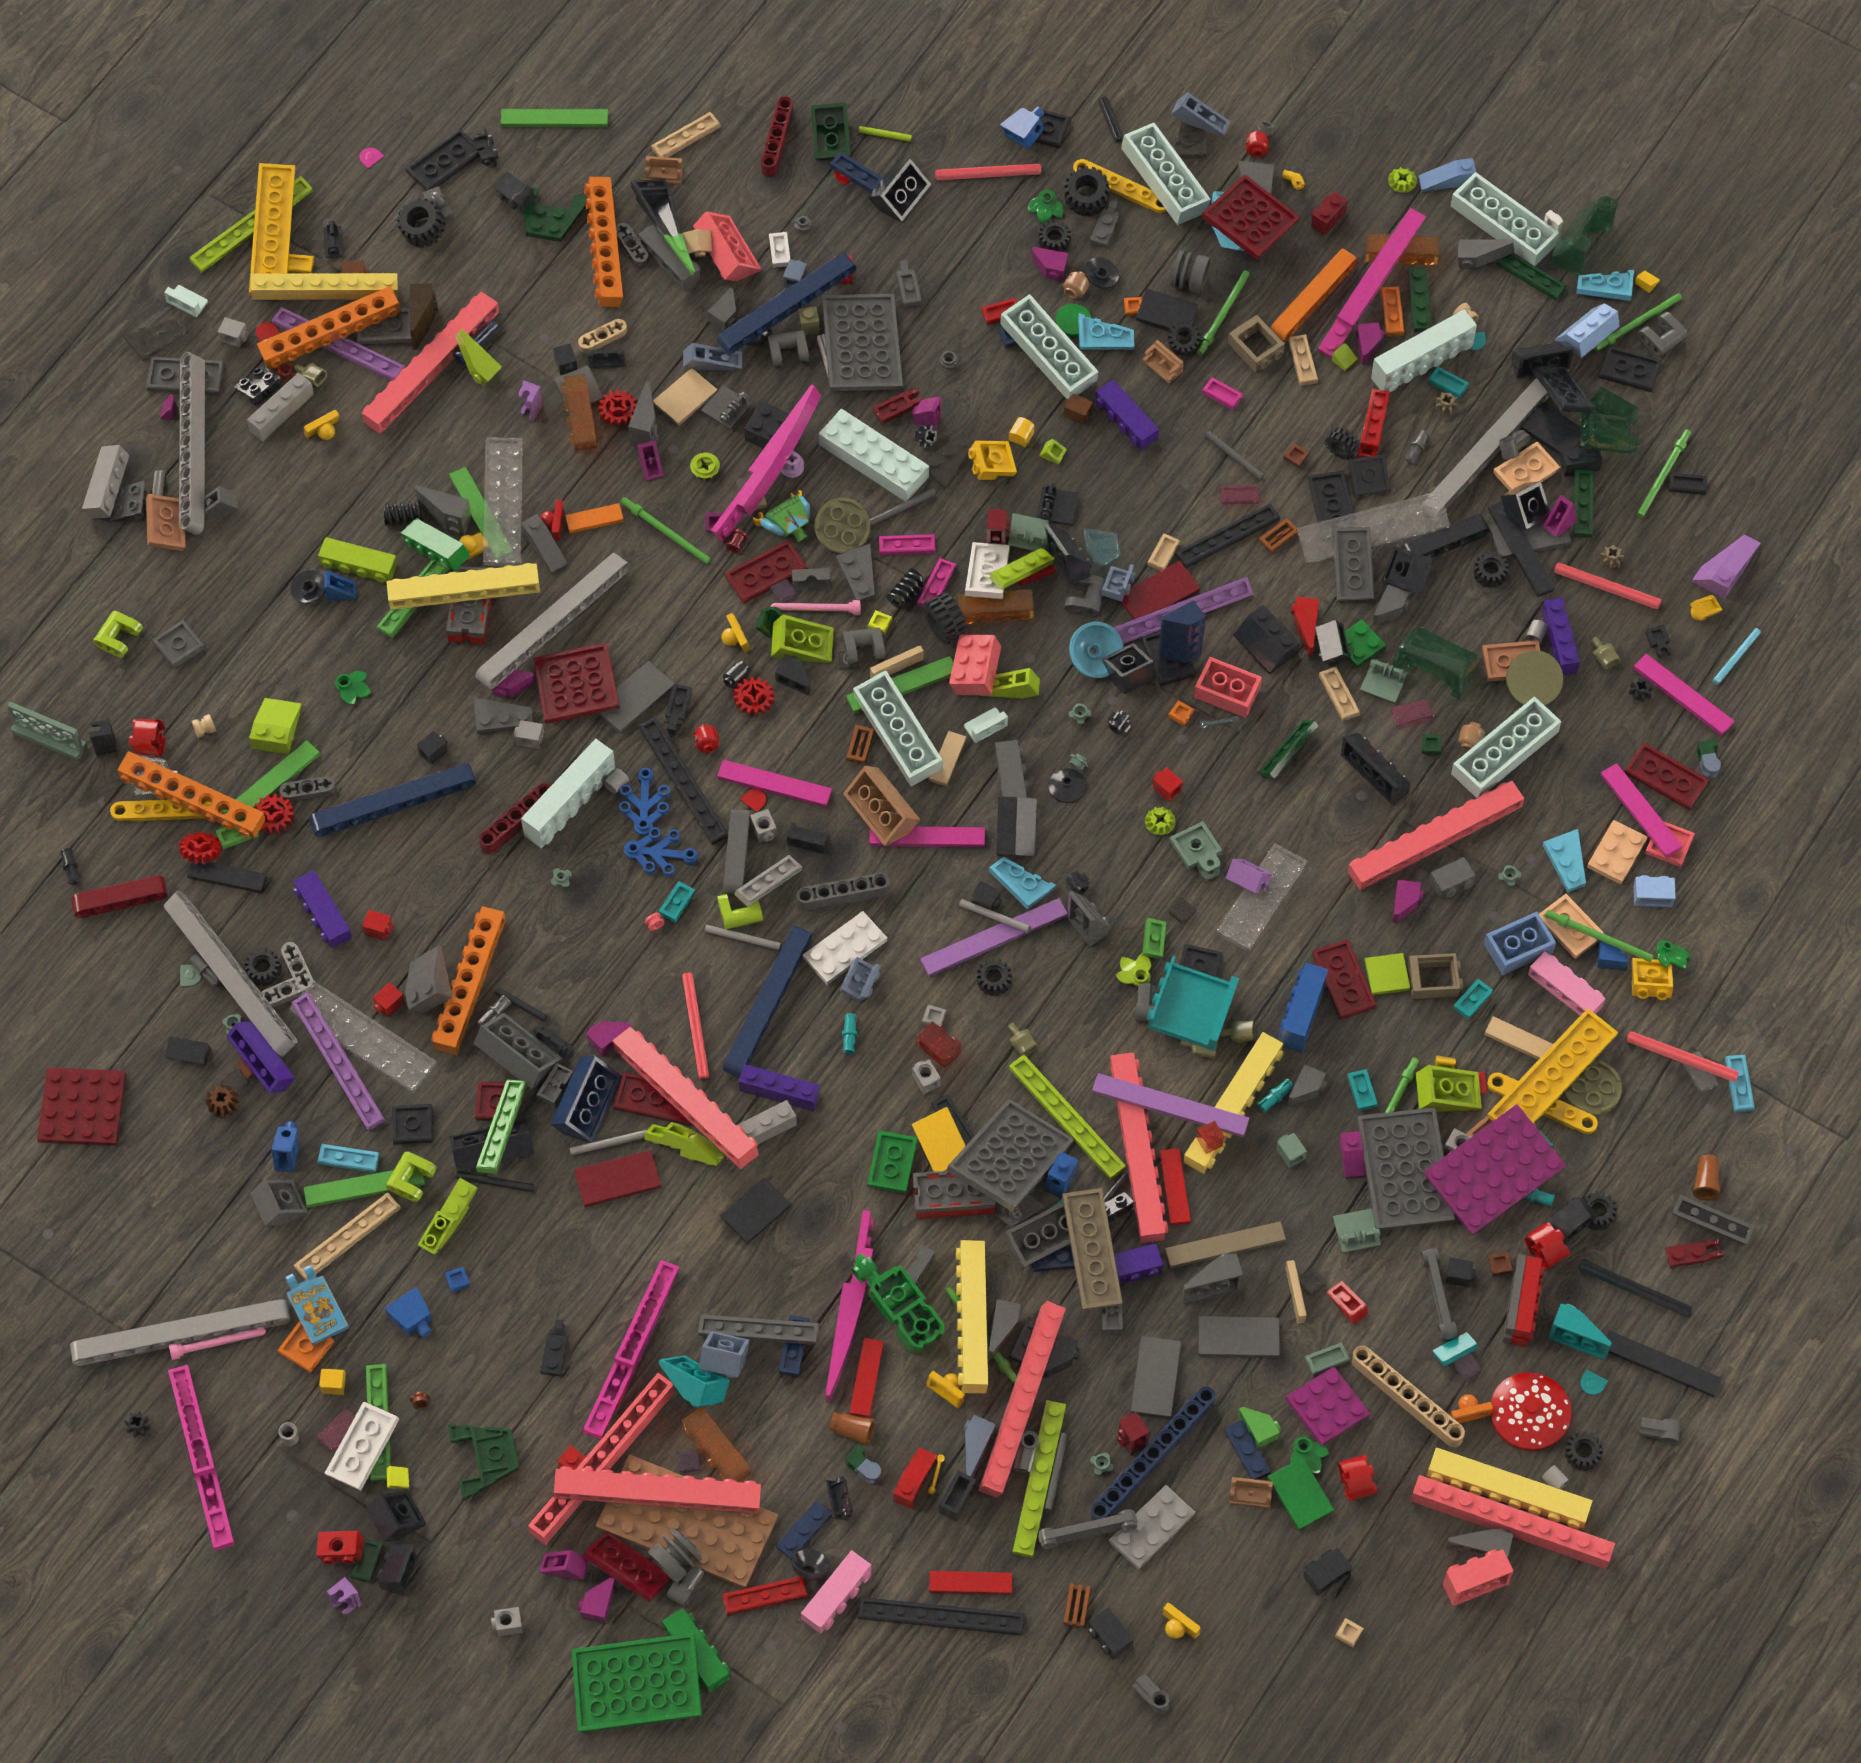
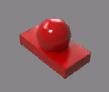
M556 500L554 512L545 511L540 517L546 527L552 529V537L557 542H559L564 516V503L562 500Z

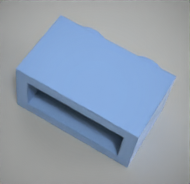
M1647 875L1635 878L1634 906L1673 907L1675 902V878H1669L1668 876L1649 877Z

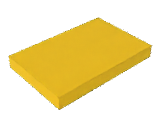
M947 1107L912 1124L934 1172L946 1171L948 1165L966 1146Z

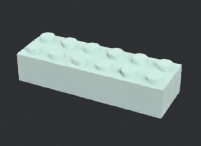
M1149 124L1124 135L1121 149L1176 224H1182L1202 215L1209 207L1211 199L1156 124Z
M1476 172L1452 195L1451 207L1496 240L1513 239L1514 253L1534 266L1557 245L1558 231Z
M1030 294L1001 314L1000 324L1066 399H1070L1073 393L1079 395L1097 382L1098 370Z
M1465 310L1458 312L1374 358L1371 379L1380 390L1394 391L1399 385L1410 382L1417 375H1423L1428 369L1439 366L1446 359L1454 358L1459 352L1470 349L1474 343L1477 324Z
M840 409L819 432V445L905 502L929 478V465L843 409Z
M887 671L853 688L855 699L911 787L944 769L942 758Z
M1534 696L1453 763L1451 774L1476 798H1479L1559 732L1561 720Z
M595 739L521 818L524 836L540 848L545 844H549L554 834L564 828L566 821L577 814L579 807L582 804H586L592 793L598 791L605 779L615 771L613 751Z

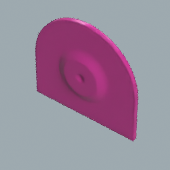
M366 148L360 153V161L367 168H370L384 157L375 148Z

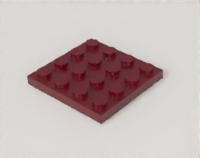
M1245 174L1201 215L1205 221L1256 260L1300 219V216Z
M607 642L533 658L546 724L620 709Z
M47 1067L37 1141L40 1143L117 1146L126 1072Z

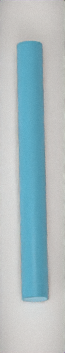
M1755 628L1724 665L1712 680L1714 684L1719 685L1761 634L1759 629Z

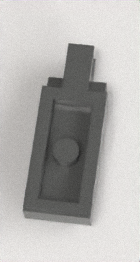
M1111 200L1108 209L1104 208L1090 238L1091 244L1105 248L1108 247L1119 218V213L1116 212L1118 202Z
M907 260L899 261L900 271H897V280L903 306L921 305L922 300L915 271L908 269Z

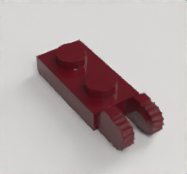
M916 388L874 406L873 412L882 425L913 410L924 398L920 397L910 401L919 396L920 392Z
M1715 1239L1707 1242L1701 1241L1666 1247L1665 1252L1669 1268L1706 1263L1710 1260L1722 1258L1724 1253L1721 1250L1707 1252V1249L1721 1246V1241Z

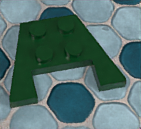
M531 187L537 197L538 188ZM574 195L570 209L535 204V198L524 210L526 236L561 242L573 227L575 220L583 213L582 211L586 207V199L588 197Z
M448 1424L452 1444L473 1440L480 1474L478 1477L459 1480L463 1500L472 1497L519 1470L511 1429L479 1428L472 1425L457 1426L456 1424Z

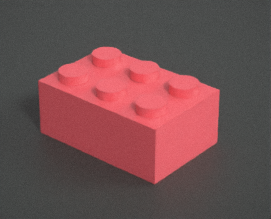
M959 635L949 682L956 695H992L1001 651V645L995 635Z
M1209 657L1195 686L1194 698L1247 718L1261 688L1262 677Z
M1495 1549L1487 1552L1482 1558L1474 1557L1469 1559L1464 1565L1459 1566V1564L1448 1568L1443 1586L1452 1605L1455 1606L1509 1585L1513 1569L1504 1550L1497 1551Z

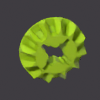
M1400 167L1397 170L1394 169L1389 174L1388 182L1393 190L1406 193L1415 188L1417 177L1414 171H1409V168L1402 169ZM1400 177H1402V178H1405V177H1406V181H1404V180H1401V181H1400Z
M700 453L691 460L690 468L692 474L697 478L700 477L705 480L710 477L712 479L715 474H718L720 463L713 454ZM702 462L708 466V471L702 468Z
M1155 807L1153 810L1148 811L1145 817V825L1153 834L1165 835L1170 833L1175 827V815L1172 814L1171 810H1167L1164 807ZM1157 817H1164V823H1157Z

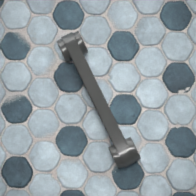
M1427 1248L1421 1250V1261L1423 1266H1427L1439 1316V1337L1441 1340L1457 1338L1456 1324L1451 1322L1438 1268L1440 1263L1438 1249Z
M1127 1509L1119 1512L1116 1516L1058 1529L1044 1528L1039 1531L1038 1538L1041 1548L1048 1550L1055 1548L1060 1543L1117 1530L1132 1531L1137 1528L1138 1521L1134 1510Z

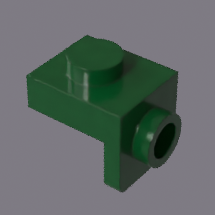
M774 606L762 609L755 628L766 637H772L773 623L784 613Z

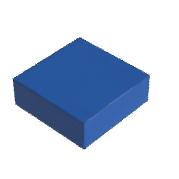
M464 1267L445 1273L451 1293L470 1287Z

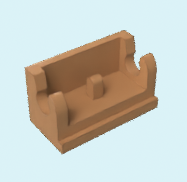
M646 156L645 180L665 179L668 184L681 185L683 173L682 158Z
M1158 340L1145 351L1146 356L1143 358V362L1168 384L1183 372V361Z
M1232 1477L1229 1504L1270 1508L1273 1482Z

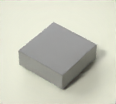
M928 1005L922 1024L941 1030L947 1010Z

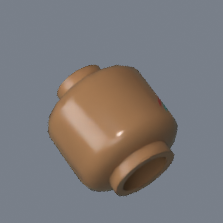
M1071 272L1063 283L1064 293L1072 299L1081 298L1090 286V282L1083 272Z
M1470 722V724L1462 726L1458 738L1462 749L1469 751L1484 739L1485 731L1480 728V724Z

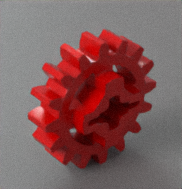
M616 389L614 394L612 391H609V396L603 395V400L599 401L600 418L604 419L605 424L611 422V427L618 424V427L621 428L623 423L625 426H628V421H631L637 406V399L633 398L632 393L626 395V390L619 393V390Z
M751 677L750 681L743 679V685L737 684L738 689H734V702H736V708L741 709V713L747 711L748 716L754 713L755 717H757L758 712L764 715L765 709L771 710L775 695L772 685L768 686L767 680L761 682V678L758 677L757 681H755Z
M274 793L272 798L268 794L265 800L259 798L261 803H255L254 806L257 810L264 812L265 821L268 822H264L262 825V832L265 833L269 830L270 835H272L275 830L280 834L281 828L286 831V824L291 825V819L294 818V809L290 800H285L283 795L278 798L276 793Z
M196 831L195 835L188 833V838L182 837V841L179 842V854L182 855V859L188 858L189 863L195 861V864L199 862L205 864L206 861L213 862V858L218 859V854H221V841H218L217 836L213 837L212 833L206 835L205 831L202 833Z

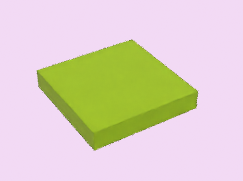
M1403 953L1365 958L1372 995L1410 991Z

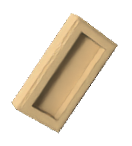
M1163 533L1147 565L1159 571L1166 569L1180 545V540Z

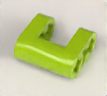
M112 611L93 639V643L98 648L123 658L128 651V647L116 640L115 637L120 630L138 636L143 626L131 617L117 611Z
M727 894L717 896L726 930L763 921L759 900L749 907L731 911Z
M404 1152L385 1186L397 1195L413 1202H419L423 1195L422 1190L407 1182L414 1171L432 1178L437 1170V1166L415 1154Z

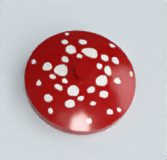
M1532 1372L1515 1374L1504 1380L1496 1388L1491 1399L1493 1409L1490 1414L1492 1426L1504 1442L1516 1449L1533 1452L1548 1449L1563 1438L1571 1420L1569 1398L1557 1382L1545 1375Z

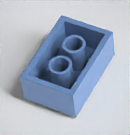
M1538 912L1486 934L1484 946L1502 976L1536 961L1544 952H1547L1549 955L1554 953L1556 945L1554 938Z

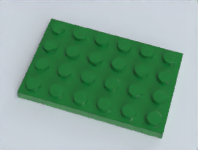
M694 1633L572 1649L579 1733L702 1717L696 1637Z

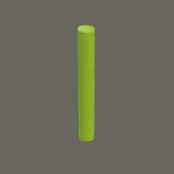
M859 126L858 133L911 142L912 135Z

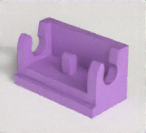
M523 380L519 391V398L522 396L524 398L521 414L523 416L527 410H530L529 420L534 422L542 408L540 386Z
M1232 859L1226 879L1254 893H1258L1260 888L1262 891L1266 890L1270 877L1273 874L1244 859Z
M345 1577L327 1591L331 1605L334 1608L339 1607L342 1603L348 1604V1607L342 1611L343 1615L362 1605L358 1592Z

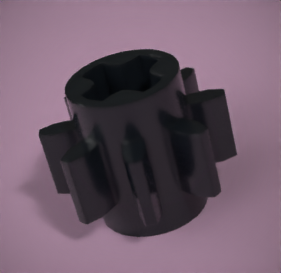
M920 425V429L915 431V441L920 442V447H932V443L937 441V431L932 430V425Z
M1638 678L1636 683L1631 682L1629 695H1633L1634 701L1644 702L1645 698H1651L1653 686H1649L1648 680Z
M1124 711L1112 712L1108 717V727L1116 734H1120L1122 731L1126 733L1131 727L1130 716Z
M1075 871L1066 878V889L1069 892L1073 891L1081 895L1088 890V881L1090 879L1085 873L1080 874L1078 871Z
M141 1411L134 1415L130 1413L131 1417L129 1420L124 1421L128 1426L126 1432H133L134 1438L137 1435L145 1436L146 1429H150V1425L147 1424L149 1422L148 1416L142 1417Z

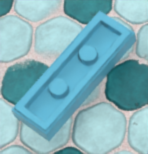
M1726 1056V1067L1739 1072L1735 1082L1729 1080L1734 1112L1754 1111L1755 1107L1746 1056Z
M322 1144L317 1162L318 1165L376 1173L380 1153Z

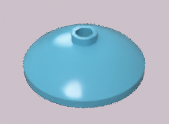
M1103 622L1086 623L1079 627L1071 638L1069 646L1070 658L1076 669L1083 675L1091 678L1106 677L1109 674L1102 662V658L1122 649L1123 642L1118 632L1110 625ZM1090 648L1094 649V654L1090 653Z

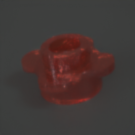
M282 363L279 367H276V372L281 376V382L292 379L296 375L293 372L294 367L292 364Z

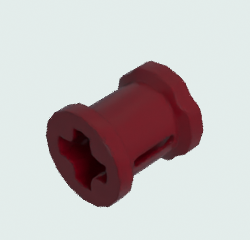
M733 529L732 537L726 543V548L731 552L739 554L741 546L747 540L748 535L740 529Z

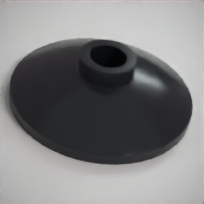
M1092 258L1084 267L1086 278L1090 283L1099 288H1111L1119 279L1118 269L1111 261L1105 258Z
M306 570L299 573L293 579L290 587L293 598L303 604L313 603L320 599L325 593L324 575L317 570Z
M1064 768L1051 775L1048 789L1054 799L1063 803H1072L1084 795L1086 781L1077 770Z

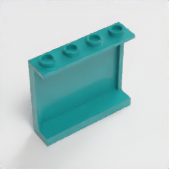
M1173 956L1170 963L1166 962L1163 971L1166 976L1165 978L1161 977L1158 984V989H1161L1160 993H1155L1152 1004L1155 1006L1153 1010L1149 1009L1146 1018L1149 1021L1147 1028L1214 1051L1239 978L1232 976L1230 982L1176 964L1174 963L1175 956Z

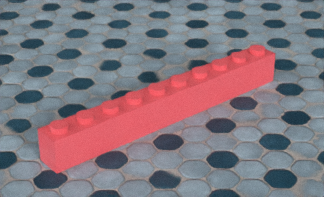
M483 292L474 296L470 303L459 311L456 318L450 320L446 328L442 332L437 333L434 340L427 344L418 356H415L406 368L400 371L396 379L390 381L387 388L382 393L377 394L375 400L363 409V422L381 434L454 359L453 353L460 350L455 338L456 334L463 329L471 338L477 335L499 313L498 302Z
M1513 781L1502 783L1491 792L1486 791L1479 798L1467 801L1464 806L1453 808L1448 814L1434 818L1431 823L1427 825L1422 824L1415 831L1403 834L1398 840L1394 842L1389 841L1382 848L1370 851L1365 857L1354 859L1349 864L1348 874L1361 891L1518 810L1523 806L1524 797Z
M629 1027L612 1040L615 1051L739 1169H742L759 1155L757 1142L752 1137L748 1138L741 1126H736L732 1123L730 1116L727 1113L723 1114L714 1101L710 1102L701 1089L697 1090L688 1077L684 1078L679 1068L672 1066L664 1054L660 1055L651 1042L647 1043L639 1031L635 1032Z
M1134 1053L1110 1056L1113 1078L1143 1086L1142 1077H1138L1137 1071H1140L1139 1060L1135 1059ZM1116 1100L1140 1242L1162 1241L1165 1239V1233H1168L1167 1221H1163L1162 1215H1165L1164 1203H1160L1159 1197L1162 1196L1161 1186L1157 1185L1156 1178H1159L1157 1166L1154 1167L1153 1165L1155 1151L1154 1148H1150L1152 1133L1151 1130L1147 1131V1124H1149L1148 1112L1144 1113V1108Z
M1047 1301L1040 1308L978 1491L997 1498L1004 1491L1066 1309L1064 1307Z
M657 1373L576 1470H581L582 1468L592 1469L593 1472L610 1470L674 1395V1384ZM552 1497L528 1525L530 1534L546 1546L584 1500Z
M560 1467L555 1472L553 1498L758 1513L761 1484L750 1480L739 1483L734 1479L716 1481L715 1478L706 1477L703 1480H699L693 1476L675 1478L674 1475L664 1474L662 1477L654 1476L652 1473L634 1475L630 1471H623L620 1474L613 1473L612 1470L593 1472L589 1468L572 1470L571 1467Z
M1421 1475L1418 1477L1411 1498V1502L1489 1529H1506L1509 1533L1513 1534L1514 1538L1603 1569H1607L1615 1546L1613 1542Z

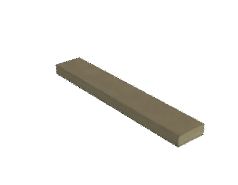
M1280 1221L1165 1248V1252L1171 1269L1218 1258L1224 1253H1240L1286 1242V1238Z

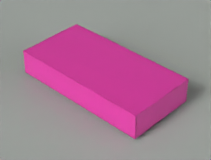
M1213 377L1202 390V394L1231 410H1234L1243 398L1242 393Z

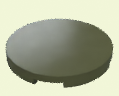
M841 497L828 501L820 508L815 518L814 527L819 542L826 549L843 554L861 547L866 542L871 524L866 510L860 503L850 498Z
M1537 650L1527 651L1517 656L1509 665L1506 673V684L1511 695L1520 704L1525 705L1535 696L1543 705L1552 702L1560 693L1563 685V673L1559 663L1551 655Z
M1593 1061L1563 1094L1568 1104L1593 1116H1598L1610 1112L1618 1104L1622 1093L1620 1076L1613 1067L1603 1061Z

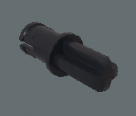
M71 848L62 849L60 851L64 864L62 868L66 872L68 883L76 885L80 882L77 872L78 864L74 860Z

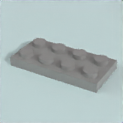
M1165 1485L1136 1513L1137 1528L1132 1531L1119 1530L1109 1539V1543L1139 1570L1195 1515V1511Z

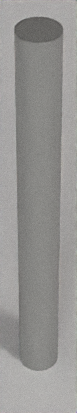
M961 899L959 906L1027 933L1030 931V925L964 899Z
M710 925L705 927L706 933L775 950H780L781 947L779 942Z
M647 1130L569 1148L572 1156L644 1139Z

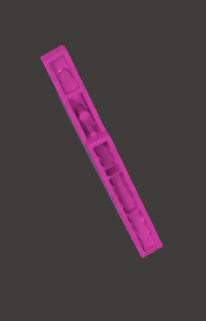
M1410 208L1337 316V320L1318 347L1319 352L1332 359L1333 353L1344 344L1421 227L1426 216Z
M811 384L748 470L751 477L711 529L719 541L724 543L738 522L741 521L744 514L751 516L781 472L803 434L821 397L814 385Z
M863 1210L856 1257L861 1253L873 1260V1249H870L871 1237H868L869 1230L873 1231L874 1226L871 1211ZM854 1274L851 1284L843 1283L825 1394L826 1402L829 1403L846 1364L868 1287L866 1281L860 1283Z
M660 1261L615 1356L613 1367L583 1428L584 1434L598 1439L604 1437L615 1411L618 1410L679 1271V1266Z
M184 1365L168 1370L214 1551L235 1546L189 1367Z

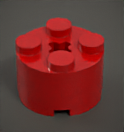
M134 719L132 723L133 735L129 737V746L133 747L134 754L142 757H160L159 755H163L166 746V736H163L162 730H166L164 721L158 719Z
M1549 1222L1538 1227L1524 1238L1531 1256L1535 1254L1537 1258L1542 1259L1541 1266H1545L1544 1270L1551 1268L1571 1254L1568 1247L1562 1241L1564 1240L1562 1232L1559 1229L1554 1230Z
M1366 1455L1339 1462L1338 1470L1341 1483H1344L1346 1489L1344 1492L1349 1501L1378 1493L1375 1482H1372L1371 1478L1375 1476L1372 1465H1369Z

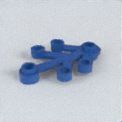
M643 768L638 772V779L641 783V800L632 793L629 785L625 784L620 787L621 796L627 798L640 810V817L631 810L630 803L626 801L620 803V813L626 815L634 822V830L641 836L648 835L650 829L653 828V823L669 812V805L666 802H660L663 798H667L670 795L668 786L661 785L658 788V793L649 799V784L654 779L653 772L649 768ZM625 789L629 790V792L624 793L622 791ZM660 802L657 806L658 810L648 817V811ZM627 806L628 809L623 810L622 807Z
M656 827L651 828L649 834L640 841H629L624 846L626 857L636 859L648 875L655 872V864L647 861L643 855L651 856L667 877L674 874V866L667 863L662 857L683 859L684 863L689 866L696 864L698 861V853L694 849L689 848L685 851L664 849L670 844L679 841L680 834L675 829L670 830L666 838L651 848L645 846L653 840H659L661 837L660 829ZM657 832L658 835L653 836L652 833ZM676 834L677 837L672 838L671 835ZM633 847L637 848V849L634 850V851H631V850H630V848H633ZM648 866L653 867L651 870L646 869ZM667 868L672 869L670 872L665 871Z

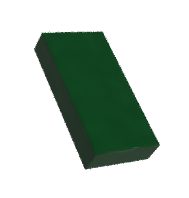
M364 1538L362 1561H355L351 1578L371 1583L384 1546L383 1543Z

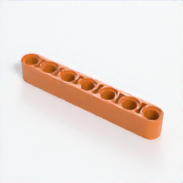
M1344 248L1341 249L1277 318L1270 329L1282 342L1288 341V337H1291L1354 269L1358 258Z

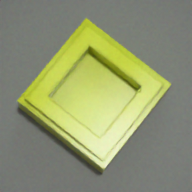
M875 610L868 624V629L880 627L881 634L885 635L893 621V617Z
M389 1466L387 1468V1488L404 1490L409 1488L408 1468Z

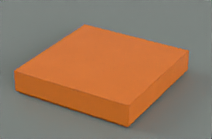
M299 1321L277 1351L280 1355L311 1373L332 1346L334 1339L330 1337L312 1346Z

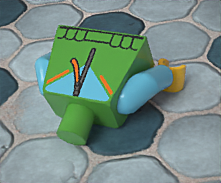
M798 490L797 495L791 493L789 500L770 510L765 515L766 518H764L762 512H759L758 516L760 519L753 517V521L756 526H762L768 531L784 538L793 534L797 541L800 542L808 537L803 527L809 523L810 504L802 496L801 490Z

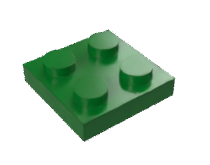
M1362 619L1345 631L1351 658L1349 661L1356 668H1359L1386 648V644Z

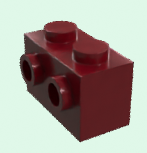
M1335 191L1329 196H1325L1322 204L1311 213V227L1326 236L1347 212L1348 200Z
M988 509L987 543L1005 545L1006 538L1009 539L1010 518H1007V511Z
M1137 1412L1132 1415L1130 1413L1124 1415L1119 1422L1117 1441L1122 1448L1125 1447L1131 1456L1148 1445L1149 1430Z

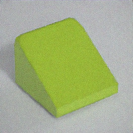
M1345 343L1332 356V361L1344 371L1358 360Z
M1051 439L1045 443L1039 456L1059 464L1067 449L1054 439Z

